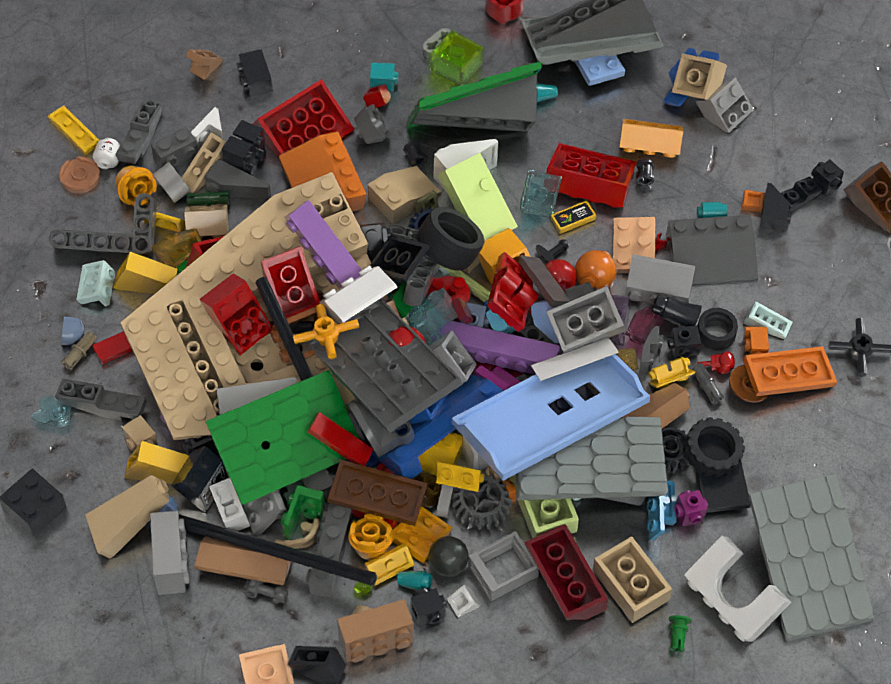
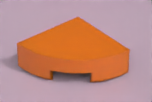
M510 480L503 481L502 484H507L508 498L512 502L516 501L515 484L511 483Z

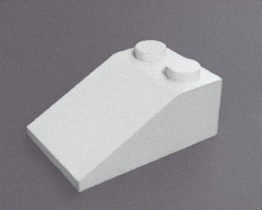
M491 139L451 144L446 148L439 149L434 154L435 181L446 192L438 174L478 153L481 154L488 169H493L497 166L498 141Z

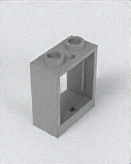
M516 531L469 555L468 566L491 601L538 577L539 569L525 545L526 541L523 537L520 538ZM513 548L527 570L498 585L484 563Z

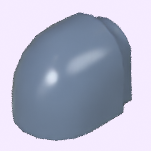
M64 316L61 345H73L82 338L85 326L82 324L81 319Z

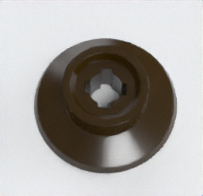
M422 471L413 480L427 483L421 506L433 508L438 505L442 484L436 483L437 476Z

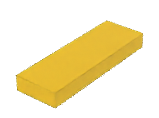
M64 105L48 115V120L85 156L95 150L97 142L100 140Z

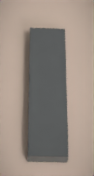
M520 256L519 264L551 307H558L570 302L568 296L539 258Z

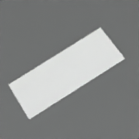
M605 338L531 366L540 381L619 352L611 340Z

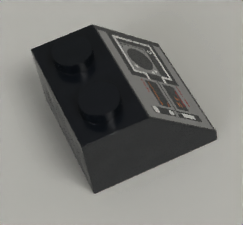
M204 446L191 452L171 486L203 512H206L214 500L209 486L227 479L228 474L222 459Z

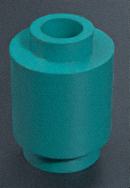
M701 202L700 206H697V218L725 217L728 214L727 204H722L721 202Z

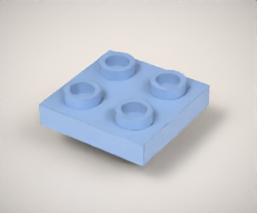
M600 55L575 61L589 86L625 75V69L616 55Z

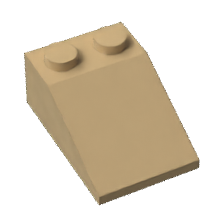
M417 166L383 174L368 184V199L392 224H395L415 211L418 199L433 190L438 197L441 195V191Z

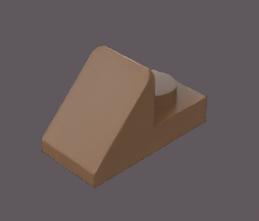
M188 49L186 57L192 60L190 71L202 79H206L223 61V58L209 50Z

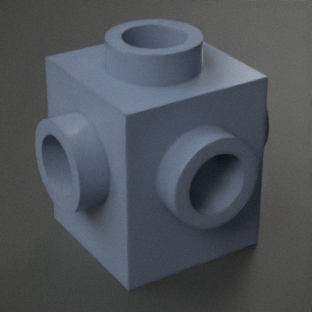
M466 303L474 319L468 325L485 329L490 328L491 325L485 314L490 308L488 306Z

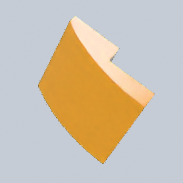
M421 506L416 525L400 523L393 529L394 538L392 542L397 546L403 543L406 544L411 556L424 564L429 559L428 553L434 541L440 537L448 536L453 527Z

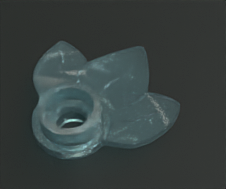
M43 396L39 400L41 409L31 414V418L38 423L47 424L52 422L57 427H63L70 422L72 406L57 400L54 396Z

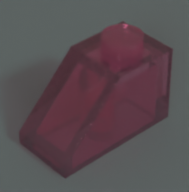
M649 307L635 312L625 335L630 337L629 340L635 344H645L651 330L655 326H660L664 320L659 315L653 314L651 312L652 309Z

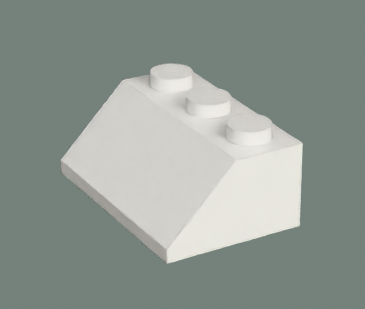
M369 265L359 271L360 276L356 279L350 277L342 282L341 285L343 287L335 291V289H332L323 295L325 299L320 301V304L325 306L328 317L332 318L334 322L343 323L396 289V284L378 266L371 268Z

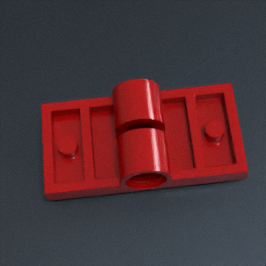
M505 251L498 257L487 306L493 313L505 320L507 325L519 332L525 327L528 308L535 303L539 293L533 289L534 283L522 266Z

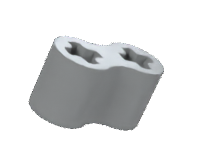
M170 162L153 173L174 203L191 191Z

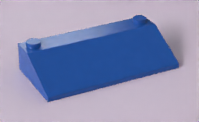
M471 374L466 382L447 394V398L432 420L411 425L414 431V439L411 443L400 445L379 458L374 450L371 454L395 475L413 479L423 471L419 456L456 429L452 425V418L503 392V390L489 379ZM408 429L399 430L398 435L406 434Z

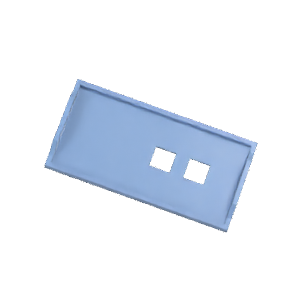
M614 354L542 381L535 374L452 418V425L504 481L649 403L650 396L643 390L638 376ZM590 382L600 394L584 401L575 389ZM563 397L573 408L557 415L548 404Z

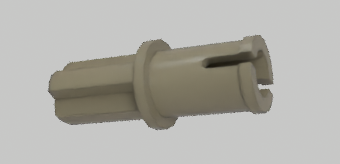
M88 331L77 345H72V350L61 360L62 365L68 370H72L82 357H86V351L96 341L97 337Z

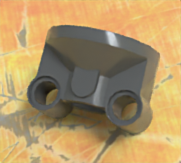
M357 399L347 403L378 458L400 445H407L413 441L414 431L408 421L400 427L398 426L391 433H388ZM403 428L408 429L406 434L398 435L399 430Z

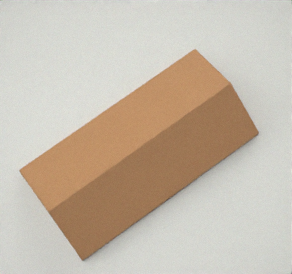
M205 536L200 542L194 569L284 585L292 562Z

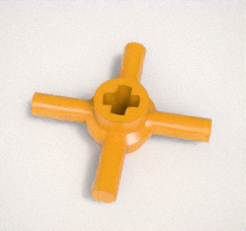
M319 304L316 306L319 319L315 322L314 329L293 335L294 343L297 344L316 339L321 345L325 346L328 358L334 359L337 356L334 344L338 340L339 333L359 328V323L355 319L337 324L332 318L327 317L325 306Z

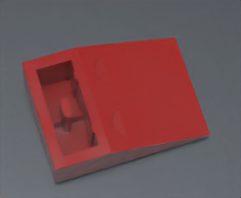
M234 273L199 299L210 318L240 356L272 331V325L247 282Z

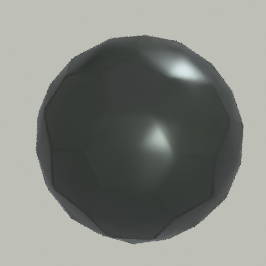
M444 536L434 541L430 547L428 557L429 563L436 573L450 577L458 575L465 569L469 554L466 545L460 539L453 536Z

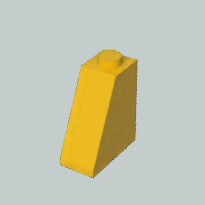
M130 252L117 271L113 289L155 294L176 277L178 269Z
M141 441L128 458L124 478L142 481L153 475L160 480H164L165 483L172 484L189 455Z

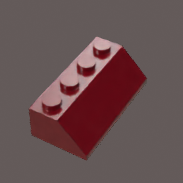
M566 524L525 542L529 553L566 620L589 619L607 610L608 598Z

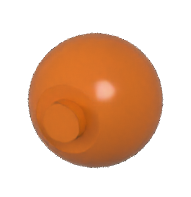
M588 251L580 256L575 265L579 285L590 282L592 288L596 287L599 290L606 286L610 287L615 280L616 264L611 255L606 251Z

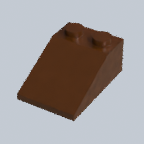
M881 161L868 168L843 190L858 209L887 233L891 234V172Z

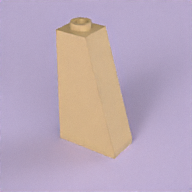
M151 475L85 514L99 554L108 558L114 557L151 520L150 513H158L170 501L167 493L169 489L164 480Z

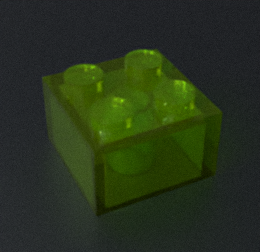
M451 30L431 52L429 70L458 86L464 85L484 63V47Z

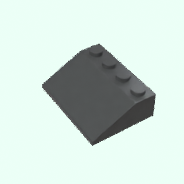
M751 215L668 221L666 238L669 237L668 248L671 262L695 266L692 285L758 280L755 237Z

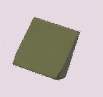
M434 190L417 200L415 212L420 213L422 208L427 211L430 206L432 209L439 206Z

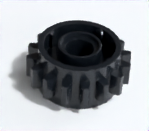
M665 426L661 430L666 471H672V473H675V470L678 469L682 471L684 465L689 466V459L685 457V449L683 448L686 437L685 431H681L677 427ZM666 448H672L674 451H669Z

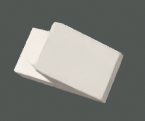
M216 107L191 131V134L197 141V148L204 144L211 132L223 139L219 112Z

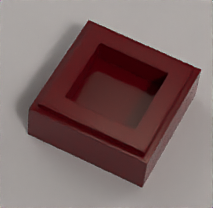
M458 297L452 300V305L461 321L467 324L474 321L465 301Z

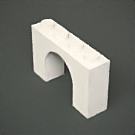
M721 536L684 575L689 580L687 584L694 591L697 592L699 590L703 594V601L709 607H715L720 612L718 614L719 618L727 625L730 623L736 629L734 633L740 640L753 642L791 602L776 586L769 585L746 607L736 608L728 603L722 592V580L727 570L744 553L728 537Z

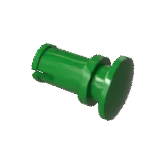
M682 615L669 616L668 620L673 623L670 625V630L672 631L670 650L675 651L677 649L676 652H684L685 635L689 628L686 624H690L692 620Z

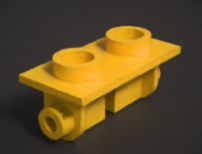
M680 357L669 362L671 370H668L667 364L652 368L648 372V376L652 381H649L648 384L658 389H663L669 386V383L688 379L690 375L695 374V371L688 368L690 365L688 357Z
M438 462L436 483L479 492V484L484 481V474L481 473V470Z

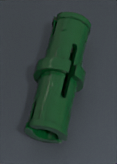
M206 190L205 193H187V197H189L187 198L188 206L206 205V207H211L214 204H230V200H228L230 199L229 191L211 192Z

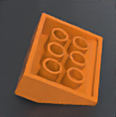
M339 132L319 135L279 156L278 159L291 188L333 172L352 212L364 208L367 194Z

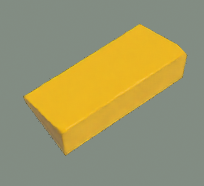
M156 212L155 226L182 233L185 228V220ZM143 219L144 223L149 224L148 219Z

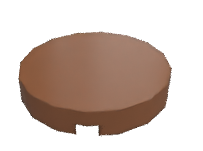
M75 157L71 161L69 159L61 166L59 171L62 186L72 193H85L94 189L101 177L97 163L88 157Z

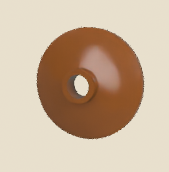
M740 365L731 372L729 384L737 397L752 403L761 402L768 397V395L756 396L745 365Z

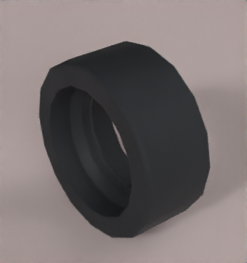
M710 308L704 311L699 317L697 325L701 343L715 350L729 347L735 341L738 330L736 317L723 308ZM710 321L723 322L729 327V334L720 337L711 335L706 331L705 324Z

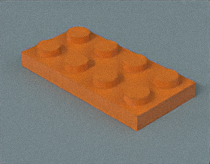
M823 346L745 355L743 359L756 396L835 387L837 384Z

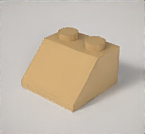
M682 54L672 92L707 100L722 85L727 65L713 59Z
M214 204L211 207H206V205L186 206L184 212L186 237H191L192 240L204 239V236L212 235V238H218L228 234L227 204Z

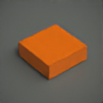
M744 190L741 210L762 213L765 193Z

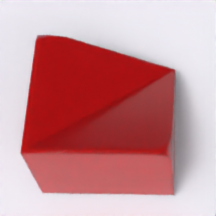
M386 84L369 88L363 95L366 106L374 104L376 108L386 105L391 98Z

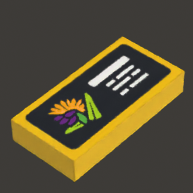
M586 200L552 214L550 219L559 234H562L596 220L597 215Z

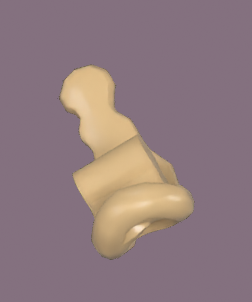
M313 519V523H301L304 538L292 541L275 540L274 542L295 549H303L317 542L318 531L321 529L319 519Z

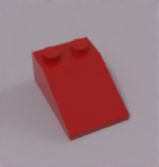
M301 246L260 261L263 277H267L286 319L320 304Z

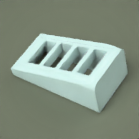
M755 302L749 309L743 324L749 327H767L768 334L785 339L792 321ZM779 324L783 325L781 330L778 329Z

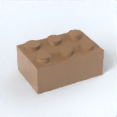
M405 599L337 619L338 638L346 662H359L367 656L374 654L377 656L382 655L388 650L394 648L403 649L413 643V622Z

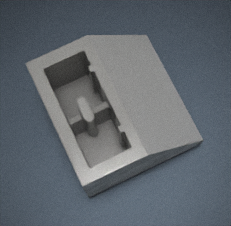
M736 77L724 78L722 85L707 100L700 98L696 100L703 116L726 133L734 129L754 110Z

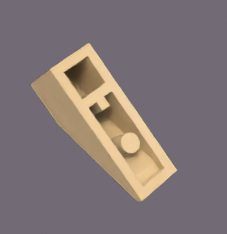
M212 132L182 176L183 181L192 193H197L206 184L205 175L217 160L223 161L222 147L226 141Z

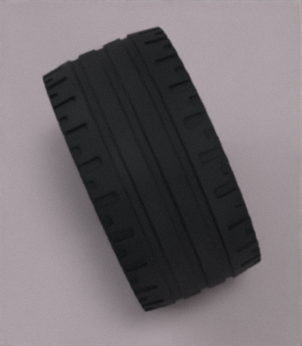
M447 207L433 209L417 233V241L430 246L426 255L437 264L455 271L466 270L474 262L485 242L482 231L470 218Z

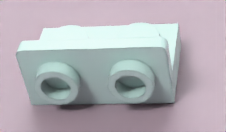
M104 260L82 266L77 301L80 304L100 301L104 306L110 305L115 271Z

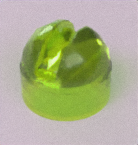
M357 582L353 590L364 595L368 594L373 586Z

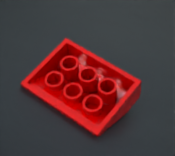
M322 79L257 118L253 125L263 128L265 144L278 158L280 155L319 135L339 132L342 138L355 130Z
M559 143L548 164L543 189H547L552 193L568 194L572 198L588 199L593 203H605L613 208H623L637 161Z

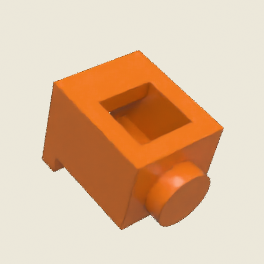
M767 327L745 328L743 342L745 352H748V355L768 353Z

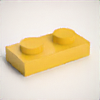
M404 543L364 563L366 570L376 573L377 581L375 585L415 565L409 549Z

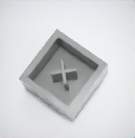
M452 330L429 345L460 377L462 383L468 380L477 364Z

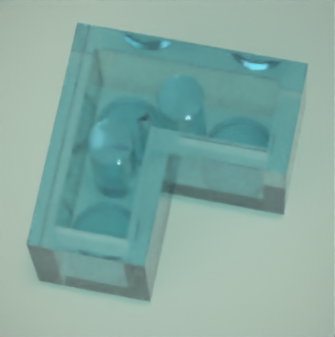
M444 288L430 293L421 305L413 306L409 312V326L422 333L428 346L442 338L441 327L458 317L452 305L453 299Z

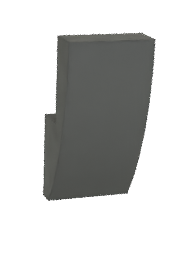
M655 326L651 330L645 341L639 373H648L649 365H653L654 355L657 356L658 347L662 348L663 335H659V326Z

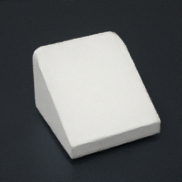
M465 585L446 598L457 617H461L481 606L473 590Z

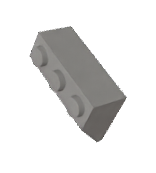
M633 254L625 298L653 304L657 295L662 294L688 302L695 266Z

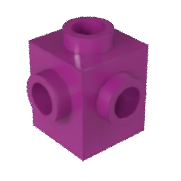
M700 490L682 492L678 495L676 504H674L675 515L678 517L682 527L703 522L708 510L707 500L705 497H702Z

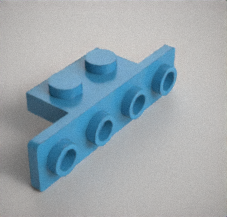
M666 482L668 492L665 496H648L646 508L648 511L647 530L649 531V540L654 541L664 533V524L672 526L676 523L674 504H676L675 482Z

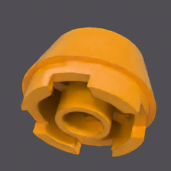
M127 166L117 174L115 179L119 198L122 202L134 206L136 197L142 193L151 195L152 192H156L157 184L153 174L143 167ZM148 198L142 200L141 206L148 202Z
M372 514L364 515V518L356 523L354 521L348 534L349 542L360 557L367 560H372L386 553L394 538L391 525L385 522L383 517Z

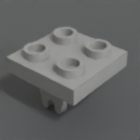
M280 489L243 505L253 534L261 535L276 519H282L284 512L288 513V509L285 508L281 498Z

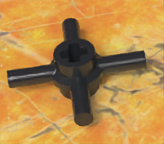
M857 318L855 320L856 336L849 342L829 341L828 349L849 351L851 357L858 361V375L865 377L867 375L866 359L873 352L891 353V345L873 344L872 338L865 334L864 319Z

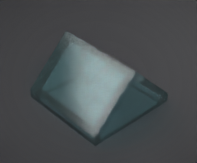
M529 170L518 212L551 216L554 213L562 177L537 170Z

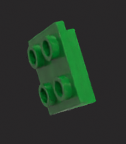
M297 485L295 493L292 492L289 497L288 506L290 507L288 513L284 512L281 520V525L284 526L282 535L285 536V540L292 541L301 515L312 520L315 518L322 520L325 509L324 492Z

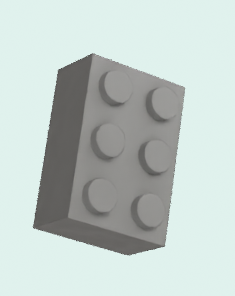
M607 286L546 311L564 353L626 331Z
M178 511L150 513L153 573L158 595L186 592L185 584H189V571L187 570L188 553L186 549L187 536L184 519H179Z

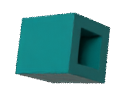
M371 63L370 88L386 84L388 91L394 92V84H398L399 72H395V64Z

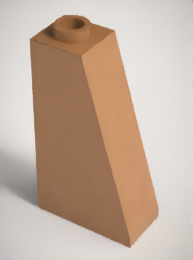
M673 383L650 394L649 403L621 418H625V416L660 417L662 429L690 409V395L685 388Z

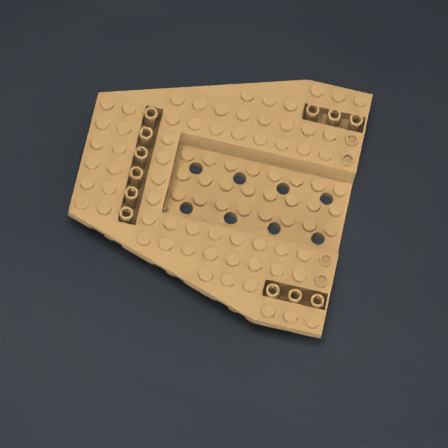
M333 172L272 196L121 322V327L173 440L201 438V436L211 435L205 421L220 415L216 389L293 377L297 378V383L301 382L294 365L288 366L287 363L284 364L279 355L281 349L278 343L275 344L270 333L241 356L238 355L221 330L210 318L199 299L234 273L247 282L269 321H273L255 284L257 279L263 277L260 261L301 246L299 236L296 232L292 233L286 226L287 220L284 217L308 200L361 270L369 266L371 261L367 255L368 242ZM302 247L317 293L324 295L332 289H335V291L339 290L335 284L332 285L325 277L326 272L322 266L319 268L312 260L313 255L309 249L305 250ZM386 294L385 296H383V299L387 301L389 297ZM309 317L302 321H314L313 317ZM402 318V320L409 326L406 318ZM311 340L298 343L303 350L302 353L311 350L308 342ZM316 355L305 359L313 376L330 370ZM260 362L263 368L260 371H254L251 368V364ZM331 373L346 406L347 403L356 398Z

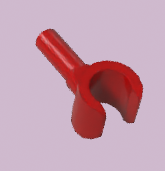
M662 233L657 234L655 253L659 249L666 248L669 237L666 240H661Z

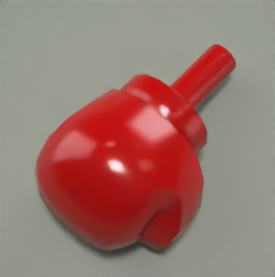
M729 351L710 355L711 361L697 362V364L702 363L704 367L711 366L712 371L716 370L718 374H728L735 366L734 356Z

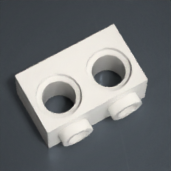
M228 478L209 486L226 528L240 531L249 527L250 524L231 479Z

